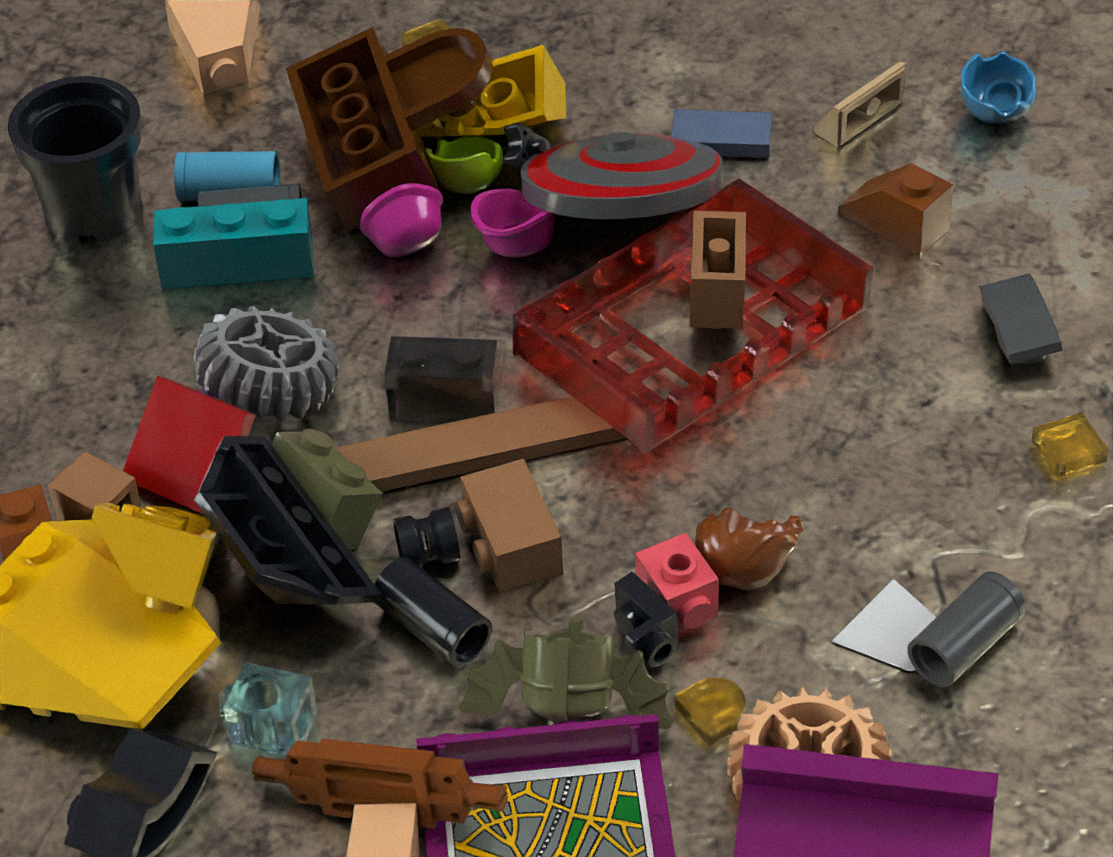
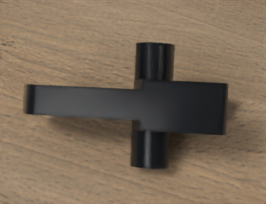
M520 123L504 126L508 145L503 147V160L507 165L521 169L529 158L551 148L549 140L539 136L532 129Z

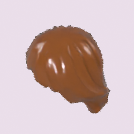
M724 508L720 515L715 517V514L711 513L703 522L698 524L696 527L695 545L718 577L720 585L748 591L765 586L781 571L788 554L799 546L798 538L804 532V529H802V519L799 516L791 515L786 522L781 524L776 520H766L762 524L761 522H753L742 517L733 508Z

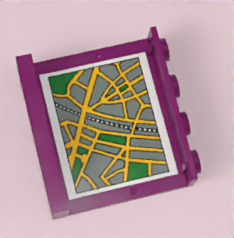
M658 714L644 716L623 715L614 719L585 722L567 721L555 725L526 728L504 727L496 731L458 735L445 733L436 737L416 739L418 750L434 751L437 757L463 759L465 770L473 782L505 785L507 787L505 792H508V800L503 812L473 808L465 823L439 820L435 829L425 828L427 857H676L659 753Z

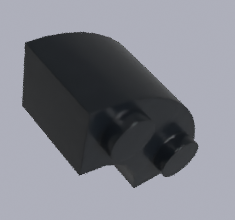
M130 728L127 736L119 744L114 761L96 781L84 784L81 793L72 801L67 813V826L69 828L63 844L95 857H154L173 838L191 812L208 779L217 752L156 729L142 730Z

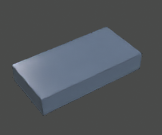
M674 109L671 137L701 143L714 149L723 157L769 158L772 113Z

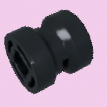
M449 507L432 510L428 517L415 519L410 515L393 519L395 539L400 558H409L422 569L426 563L438 561L443 565L460 562L459 542ZM422 531H423V534H424V539H425V544H426L427 550H425V548H424L423 538H422V534H421Z

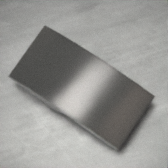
M1030 273L979 286L982 304L995 325L998 344L1010 364L1018 362L1033 364L1044 360L1049 354L1063 351L1051 314Z

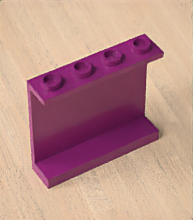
M744 744L741 764L743 783L733 857H990L999 773Z

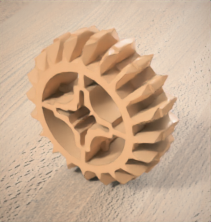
M802 685L796 697H788L778 689L776 696L773 698V704L758 699L756 706L753 708V714H742L741 720L738 723V731L732 733L729 741L730 757L727 759V772L730 776V781L733 782V792L736 795V801H740L743 783L741 764L744 744L892 761V750L890 749V743L886 742L883 724L873 723V716L870 713L869 707L854 710V703L850 694L836 701L831 699V694L827 687L819 696H812L808 694Z

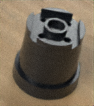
M75 76L46 83L25 95L16 104L9 116L8 133L18 160L30 172L48 228L57 236L80 242L79 235H95L97 241L116 237L128 230L138 220L140 215L139 206L142 202L137 149L142 137L139 103L134 94L125 86L113 80L94 76Z

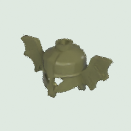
M569 619L568 629L554 631L544 636L532 635L531 628H524L523 648H514L503 640H498L494 645L493 655L489 661L481 666L471 667L466 672L468 689L458 707L461 712L496 714L501 708L511 685L522 681V699L526 708L546 718L547 725H555L567 721L583 722L604 712L611 705L612 689L622 696L629 715L644 716L658 714L659 729H670L673 724V719L666 708V696L669 685L655 680L648 674L644 666L643 653L636 651L628 656L614 655L615 641L613 640V635L606 634L601 639L597 635L584 630V620Z

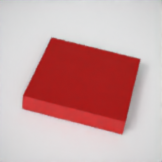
M157 376L123 472L135 477L137 486L204 514L194 499L220 441L224 436H249L256 415L169 378Z

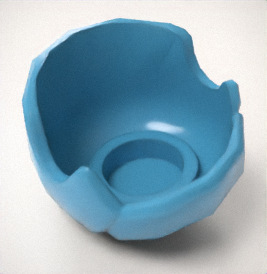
M1000 51L997 55L989 58H982L979 53L971 56L961 70L962 99L971 115L984 123L1004 124L1018 120L1031 110L1036 101V76L1026 62L1009 56L1005 51Z

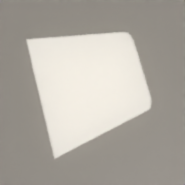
M893 579L832 642L912 672L916 669L908 657V644L936 616Z

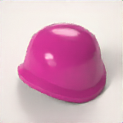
M409 183L396 186L377 197L366 207L361 216L360 230L385 256L402 258L414 255L425 249L437 238L442 226L440 207L444 198L440 191L427 185Z
M495 189L477 195L472 201V222L477 230L481 232L485 245L496 254L504 257L523 258L540 253L551 243L556 214L530 204L523 197L522 191L517 189Z

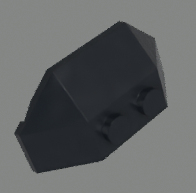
M224 436L194 501L251 581L276 604L337 605L377 602L382 595L266 437Z

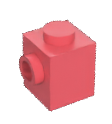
M687 533L635 553L636 575L677 612L678 632L700 627L708 620L718 616L719 579Z

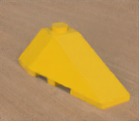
M544 45L492 60L493 71L491 78L484 90L475 98L476 104L468 114L461 117L445 115L418 128L421 137L505 134L504 126L520 123L528 128H533L566 118V83Z
M101 502L96 505L92 519L132 592L146 596L144 605L158 611L178 614L180 606L191 609L196 602L221 538L209 520L204 516L173 507L147 505L146 508H141L132 504H123L121 512H118L120 506L112 503Z

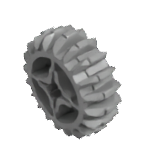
M250 306L246 312L237 308H231L228 315L215 314L213 322L204 324L203 332L200 333L198 344L195 346L193 361H195L194 370L197 374V384L205 387V394L256 414L260 420L264 416H274L282 422L287 415L303 419L306 411L318 412L321 403L328 402L330 394L334 390L339 371V365L337 364L339 355L335 353V342L326 338L325 330L312 328L310 319L298 320L293 317V312L286 314L277 313L273 307L269 311H260L254 306Z

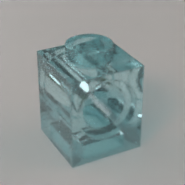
M245 662L235 684L230 683L226 686L220 704V715L226 719L231 744L286 756L296 740L305 741L317 715L312 677Z

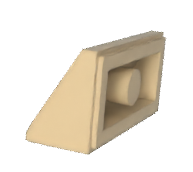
M899 61L835 105L815 125L813 132L832 145L839 147L903 103L906 64Z

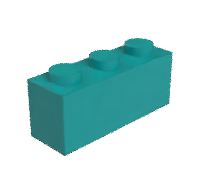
M307 198L154 210L153 248L162 289L314 277L313 237Z

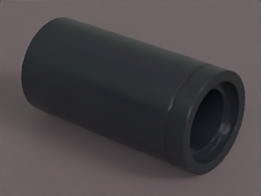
M406 557L396 559L380 573L374 585L382 595L374 604L451 665L457 668L467 666L486 648L492 635L491 621L411 559Z

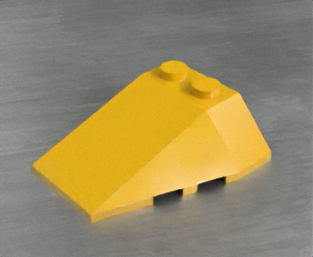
M93 519L42 522L0 565V710H5L7 705L29 707L34 715L50 717L53 711L76 714L80 721L143 730L219 647L221 641L194 605L191 609L180 606L178 614H170L145 606L146 596L132 592Z

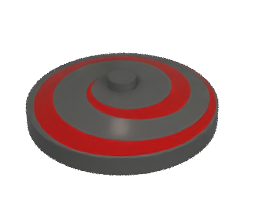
M626 132L589 137L546 149L545 152L535 154L529 158L521 168L522 195L530 204L551 213L589 219L640 218L680 211L712 198L721 190L724 181L723 160L714 149L701 143L681 138Z

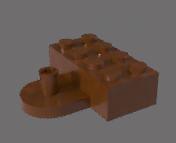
M371 27L286 68L324 192L349 232L360 227L362 213L372 201L396 186L413 183L439 189L432 167L426 156L418 128L448 114L452 117L464 116L474 108L476 104L475 98L484 90L493 71L491 55L483 40L476 33L461 28L444 29L431 33L388 54L374 27Z

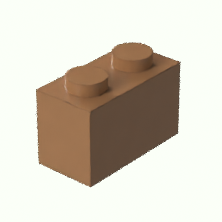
M694 211L690 327L743 329L746 212Z
M524 458L460 477L462 500L455 502V510L460 527L464 534L473 533L476 540L473 541V551L477 565L482 574L491 573L499 593L563 574L561 535Z

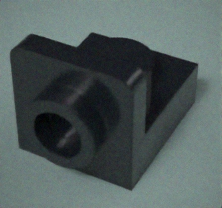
M630 572L614 583L616 601L614 618L621 631L626 635L624 638L625 656L641 651L643 653L644 666L647 670L650 667H657L665 663L674 651L678 649L677 612L634 572Z

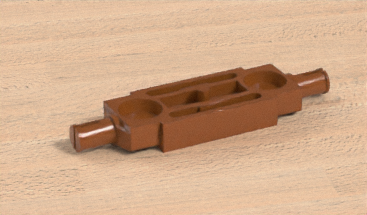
M322 738L320 743L296 740L286 754L285 760L257 756L252 765V775H255L253 777L254 781L285 784L297 803L321 805L323 815L353 818L355 805L416 803L418 827L435 829L439 820L465 823L473 808L503 812L508 800V792H505L507 790L505 785L475 783L466 772L463 759L437 757L434 751Z

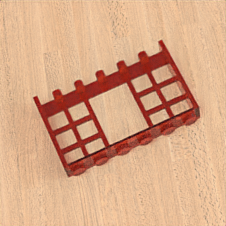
M738 178L723 187L712 198L676 214L669 221L649 233L639 236L631 244L611 256L601 259L596 265L573 279L563 282L558 288L533 303L525 305L513 314V355H520L523 360L625 437H628L641 452L646 454L868 308L874 268ZM694 211L746 212V233L762 243V245L746 254L745 277L763 290L744 301L743 321L764 335V337L760 340L757 338L750 339L744 346L743 351L722 364L719 362L713 363L707 369L705 375L701 377L609 309L670 271L691 284V268L683 263L692 258ZM773 252L797 267L776 282L752 266ZM808 276L830 289L823 292L817 303L812 306L787 290ZM773 298H777L799 313L797 316L793 313L787 315L782 321L781 326L777 329L753 312ZM598 317L619 334L594 348L573 333V331ZM630 342L654 358L631 374L607 358V356ZM665 367L690 384L684 389L680 387L674 388L668 394L666 400L642 384L643 381ZM628 389H631L633 392L639 395V398L632 392H630Z

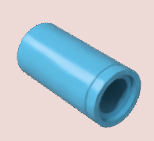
M177 152L174 163V185L178 202H198L199 191L280 185L278 152Z

